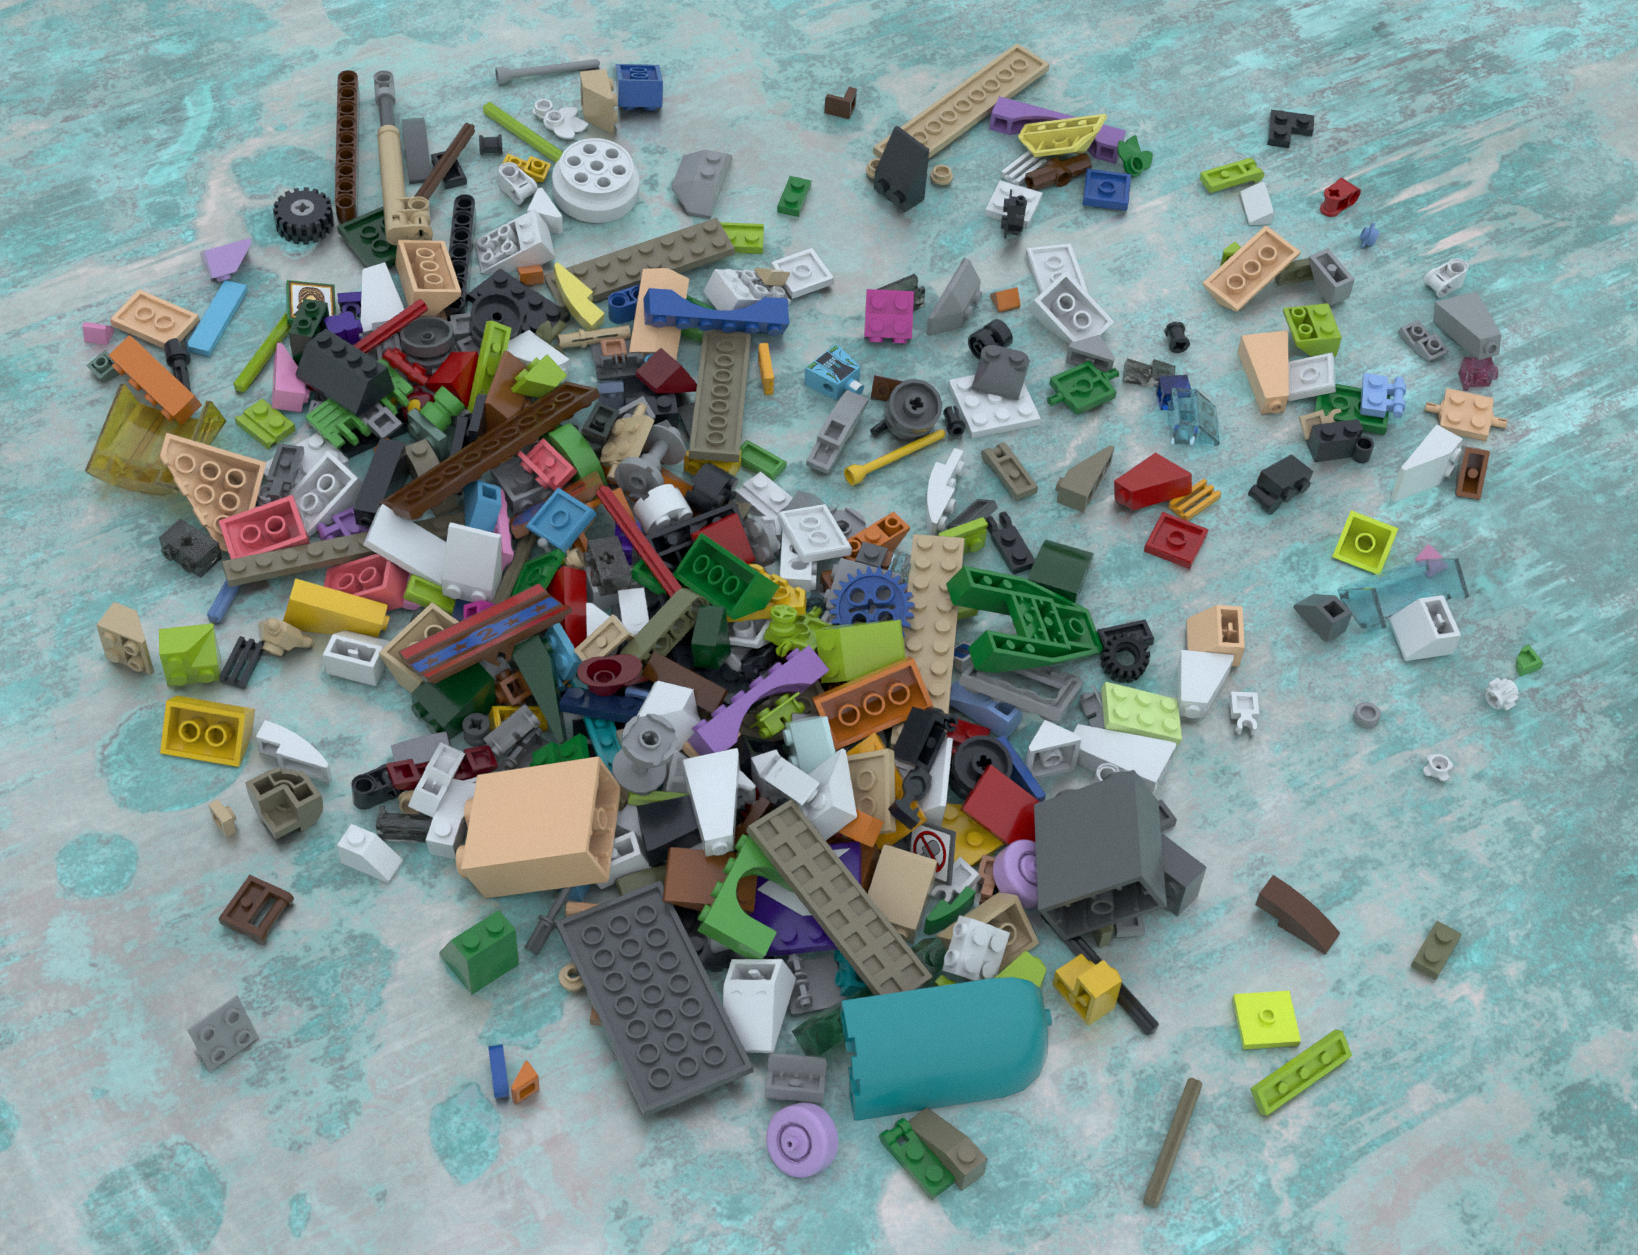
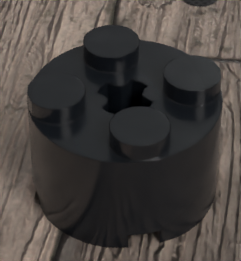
M710 462L709 464L705 463L692 480V483H694L692 491L687 490L684 499L693 511L700 515L723 507L729 501L734 500L736 493L733 490L737 486L739 479Z

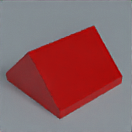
M477 351L451 352L425 386L435 393L441 386L445 387L468 410L479 354Z

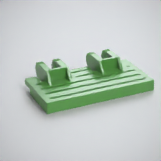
M381 358L378 362L388 368L395 390L378 403L383 408L387 407L396 415L398 411L389 400L394 397L403 407H406L410 403L406 396L413 392L414 389ZM327 399L305 416L306 421L336 449L345 444V441L341 438L342 436L352 445L358 444L357 436L351 431L354 427L366 437L371 434L370 429L359 417L357 418L330 399Z

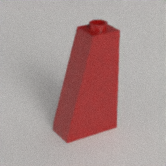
M563 566L556 571L546 591L561 604L571 607L572 613L566 615L563 621L559 623L574 648H576L587 638L586 571Z

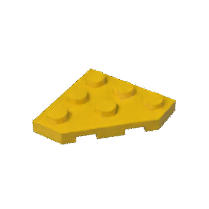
M751 564V567L780 587L765 609L736 620L727 616V622L771 619V608L776 605H788L796 609L797 616L806 615V592L800 587L793 588L788 585L787 580L774 573L769 575L764 572V568L760 565Z
M946 803L941 827L956 832L954 862L961 857L971 867L974 865L978 866L983 855L993 856L995 851L1005 845L961 812L960 808L962 805Z

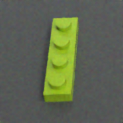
M492 320L486 321L468 405V411L473 413L477 395H488L503 352L507 351L512 328Z
M1333 1030L1251 1087L1250 1090L1260 1114L1269 1115L1352 1057L1343 1031Z

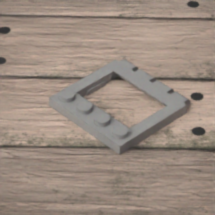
M973 663L964 671L959 681V685L964 686L969 692L988 695L996 702L1012 704L1022 712H1033L1050 722H1059L1081 692L1084 684L1080 677L1067 672L1060 673L1059 669L1051 666L1012 671L1060 689L1056 700L1042 698L1035 692L1013 687L1011 683L1000 679L989 678L984 674L985 671L975 670Z

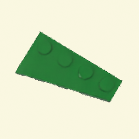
M556 549L525 562L510 597L538 583L546 589L566 554L560 549Z

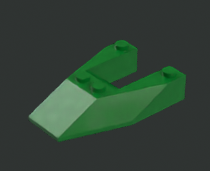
M963 566L946 583L953 605L1009 615L1016 629L1017 635L986 630L968 647L975 670L1001 673L1055 665L1102 653L1103 647L1087 608L1024 577Z

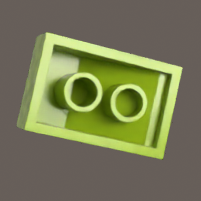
M901 620L834 625L815 630L818 657L829 669L821 678L822 683L851 681L906 658Z

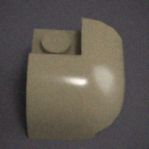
M280 766L245 782L250 801L264 826L268 827L275 839L297 828L304 832L319 819L323 812L322 795L302 770L298 772L293 769H281Z

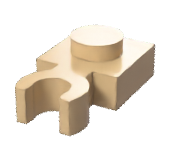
M1333 409L1327 416H1325L1323 410L1299 416L1304 439H1309L1312 425L1335 422L1333 417L1336 413H1340L1341 409Z

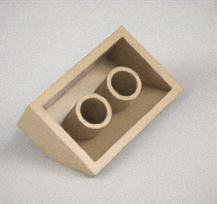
M432 602L379 652V656L396 681L412 693L424 680L402 660L398 651L459 621Z
M999 891L964 916L1010 932L998 972L1011 964L1023 952L1029 951L1039 944L1017 895L1001 893ZM957 921L936 935L944 955L949 949L953 928Z

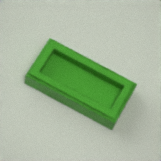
M746 440L740 446L741 465L756 474L762 472L774 481L787 468L786 461L749 440Z

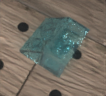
M1172 388L1168 404L1171 444L1219 446L1220 439L1216 406L1197 389Z

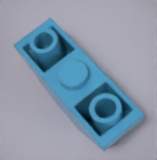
M479 480L468 483L464 486L465 526L493 533L501 509V487Z

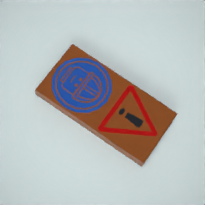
M596 470L562 490L584 503L595 497L596 491L605 485ZM550 496L510 518V527L516 539L530 533L525 526Z

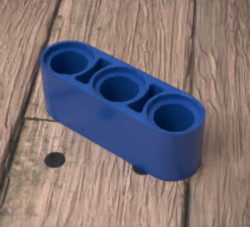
M640 285L614 292L608 297V317L611 322L622 324L634 320Z

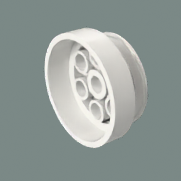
M600 138L577 141L563 152L553 169V198L562 211L577 220L589 223H606L617 220L628 214L638 199V171L629 153L615 142Z

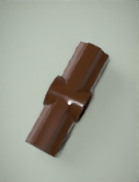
M1083 153L1065 160H1061L1058 157L1052 158L1046 163L1045 167L1025 174L1027 188L1037 191L1056 184L1057 187H1063L1073 177L1084 174L1087 169L1092 168L1090 157L1087 153Z

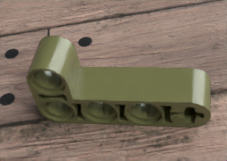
M687 588L679 589L623 648L620 654H630L641 660L642 670L639 676H642L653 652L655 651L666 656L690 629L694 630L699 606L710 604L703 596Z

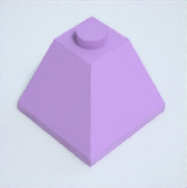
M251 238L200 252L210 279L217 278L218 282L230 279V273L237 271L252 243Z

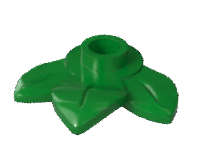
M1136 135L1127 139L1126 142L1122 140L1118 142L1117 150L1119 157L1123 161L1125 172L1131 174V177L1139 176L1143 170L1151 166L1153 153L1150 151L1141 152Z

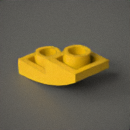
M507 153L503 163L511 162L516 164L524 173L533 178L535 182H544L551 167L550 163L530 156L528 161Z

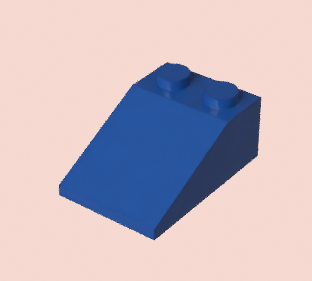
M616 64L618 107H622L624 110H634L635 107H644L645 110H657V107H662L663 79L659 65Z

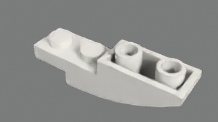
M954 448L946 465L936 462L932 470L925 508L926 525L929 535L937 536L939 531H944L948 520L947 515L948 513L952 514L956 507L957 500L954 499L957 475L961 476L965 468V462L962 461L964 452L962 450Z

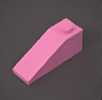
M277 343L274 357L272 408L301 412L303 403H308L310 389L305 388L306 383L296 377L295 374L298 366L282 343Z

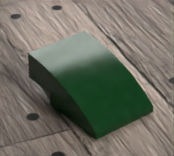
M1046 539L1038 552L1028 580L1076 603L1094 553Z

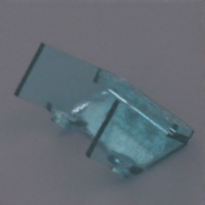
M1459 558L1412 561L1337 589L1343 604L1352 612V616L1362 629H1367V632L1386 628L1385 622L1387 618L1419 598L1443 595L1447 602L1449 599H1466L1469 597Z

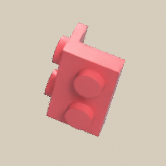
M544 438L526 456L521 451L517 453L523 460L520 465L530 475L535 472L538 475L535 480L545 489L549 486L554 491L557 488L561 489L578 472Z

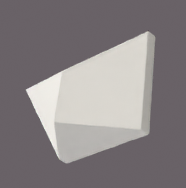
M661 681L654 683L637 716L640 715L639 717L646 716L647 714H656L669 721L675 729L676 740L678 738V745L676 747L678 751L682 749L684 743L694 734L692 728L701 721L693 689Z

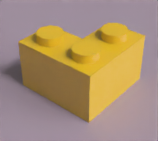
M1080 954L1055 971L1052 985L1089 1026L1115 1009L1122 980L1118 971L1110 967L1104 960L1095 965L1092 961H1088L1083 954Z

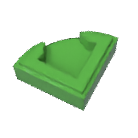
M1529 644L1521 649L1516 659V670L1520 677L1541 669L1544 664Z

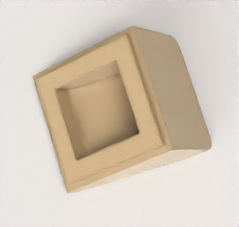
M755 268L756 273L765 285L784 286L790 275V272L783 270Z

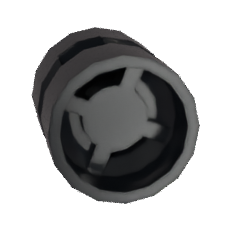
M999 319L992 320L982 329L977 330L968 337L969 349L978 360H980L982 349L988 345L1007 348L1013 343V336L1009 327Z

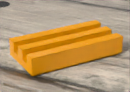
M760 343L758 345V363L763 392L765 395H773L774 374L768 343Z
M1203 478L1192 486V493L1173 499L1169 502L1168 508L1181 519L1189 521L1219 500L1221 492L1219 490L1215 492L1214 486L1211 484L1208 486L1207 480ZM1207 494L1209 495V497H1207L1206 499H1204L1203 501H1201L1199 504H1197L1196 506H1194L1193 508H1191V509H1190L1189 511H1187L1186 513L1183 512V511H1185L1187 508H1189L1190 506L1192 507L1193 505H1195L1196 503H1198V501H1199L1200 499H1202L1203 497H1205Z

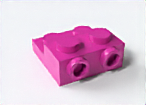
M866 289L864 337H869V342H883V338H893L892 343L907 344V339H912L914 291Z

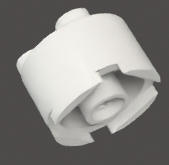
M672 484L661 485L648 492L649 497L644 501L640 498L633 508L635 516L647 535L691 519L693 515L680 490L677 487L674 488Z

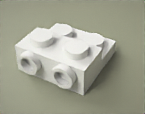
M959 915L957 923L953 928L949 949L944 957L942 970L972 981L995 978L999 971L1010 932Z

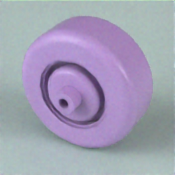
M1018 840L1011 843L996 856L993 864V877L998 890L1001 893L1017 895L1024 909L1038 907L1036 842L1030 840Z
M802 1102L785 1107L772 1117L767 1128L766 1144L772 1161L782 1172L792 1177L805 1178L820 1173L831 1165L838 1150V1133L833 1120L826 1111L815 1104Z

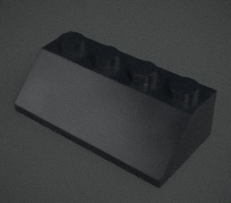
M328 329L318 333L307 342L295 374L299 380L357 418L395 390L386 366Z

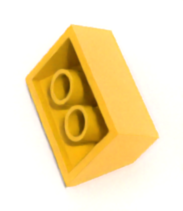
M183 696L166 700L160 753L240 767L252 737L255 709Z

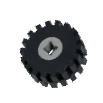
M304 187V191H299V188H295L293 193L289 190L286 191L285 197L280 195L278 202L275 201L273 214L276 230L281 238L285 237V241L290 242L293 240L294 244L298 245L300 241H303L304 245H308V241L316 243L319 237L324 239L327 237L326 233L330 234L332 232V227H334L332 204L329 197L326 198L325 193L321 192L319 194L317 189L309 191V187Z

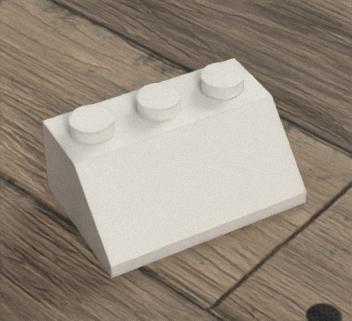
M953 738L944 739L929 772L932 776L931 788L922 800L917 801L927 818L926 822L940 827L942 826L946 808Z

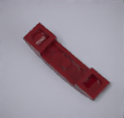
M484 745L464 749V758L453 779L465 781L476 778L477 775L487 774L496 770L498 763L491 747ZM413 759L386 763L385 767L394 788L414 791L429 762L415 765Z

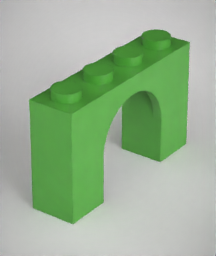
M742 834L734 849L738 850L735 859L730 857L722 872L726 874L723 882L718 880L710 896L714 897L711 905L705 904L698 917L701 924L697 931L747 959H763L777 932L751 918L742 910L736 897L737 883L744 877L756 875L765 877L792 893L793 890L750 835Z

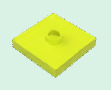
M1290 991L1233 995L1232 1001L1243 1050L1300 1045L1301 1039Z

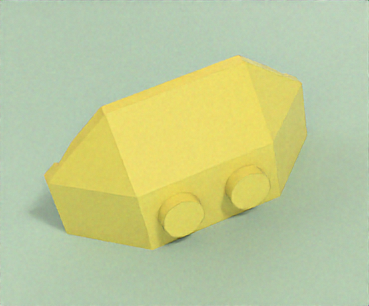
M1106 114L1025 124L1018 138L1034 157L1053 155L1058 157L1069 153L1081 154L1088 150L1107 116Z

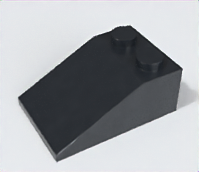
M899 126L894 127L875 171L874 189L904 212L925 199L930 149Z
M639 378L621 379L624 387L625 406L643 396L656 417L653 425L668 420L671 426L678 430V409L675 393H654Z

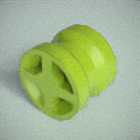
M788 605L772 607L770 613L772 621L769 623L770 633L779 637L793 635L795 633L794 621L797 617L796 609Z

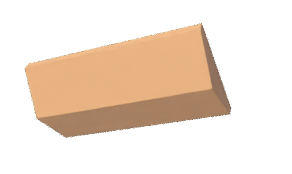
M1266 225L1203 282V286L1219 305L1238 312L1301 254V251Z
M669 268L642 270L629 353L638 351L639 354L643 353L645 358L647 355L655 354L662 348L672 358L677 360L681 329L671 326L656 328L652 325H645L643 298L649 288L673 290L686 299L689 278Z

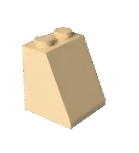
M884 844L868 895L903 940L914 944L934 888L938 860Z

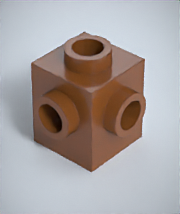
M508 668L495 675L497 679L494 681L497 704H501V706H521L527 702L526 697L530 696L532 692L520 670L510 671Z

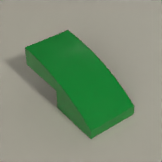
M966 886L951 905L941 899L926 917L924 933L928 936L938 933L956 922L959 915L964 916L974 905L976 891Z

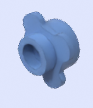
M1371 223L1369 228L1365 227L1359 237L1362 240L1361 248H1364L1365 245L1372 247L1376 242L1379 230L1374 228L1375 223Z

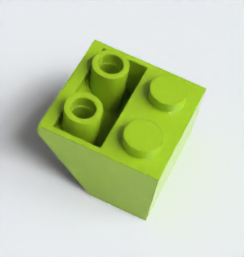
M1328 303L1283 308L1282 312L1297 347L1310 357L1333 353L1334 357L1337 356L1342 336Z

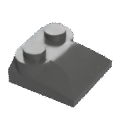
M997 345L984 347L981 351L980 361L971 390L1019 400L1029 368L1030 360L1028 356L1022 351Z

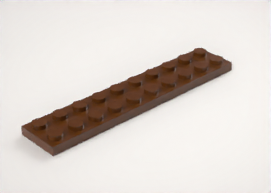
M566 381L379 502L380 506L382 504L387 506L397 516L409 520L421 518L424 512L430 508L439 506L443 503L444 499L459 493L462 487L468 483L480 479L482 474L490 469L497 468L500 462L508 457L515 456L526 445L535 443L537 438L544 433L553 431L558 424L571 419L579 410L591 406L592 402L600 397L598 389Z

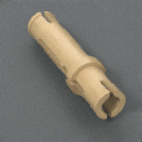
M629 325L589 331L579 329L575 333L557 334L560 349L578 346L586 348L587 345L601 343V340L631 339Z

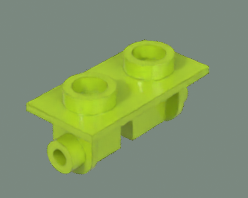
M797 692L792 697L788 693L774 702L777 706L775 709L770 711L767 707L754 716L757 722L751 725L750 728L752 729L757 725L760 728L759 735L763 739L772 738L785 727L780 720L781 717L785 723L791 722L792 713H803L805 710L803 703L795 700V697L800 693Z

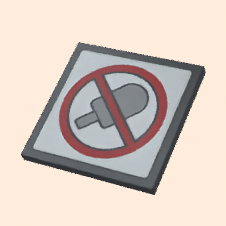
M924 822L910 832L908 852L938 860L935 881L948 886L952 885L956 832Z

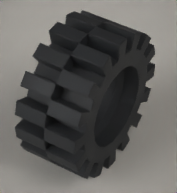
M1123 632L1121 636L1117 633L1107 641L1100 655V660H1102L1101 668L1106 667L1104 673L1106 675L1111 673L1110 679L1113 681L1116 677L1119 678V683H1123L1125 680H1127V683H1131L1134 679H1139L1150 662V651L1146 652L1149 647L1147 643L1141 644L1143 642L1141 637L1138 640L1134 639L1136 634L1131 633L1130 637H1127V632ZM1119 650L1129 651L1134 656V663L1130 666L1120 664L1116 659V652Z

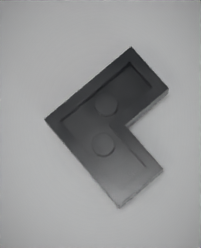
M1271 109L1267 145L1289 148L1291 134L1312 137L1315 116Z

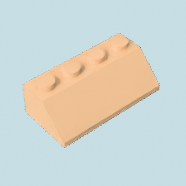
M398 240L395 265L408 307L421 299L426 303L428 311L420 317L435 316L461 297V289L445 241Z

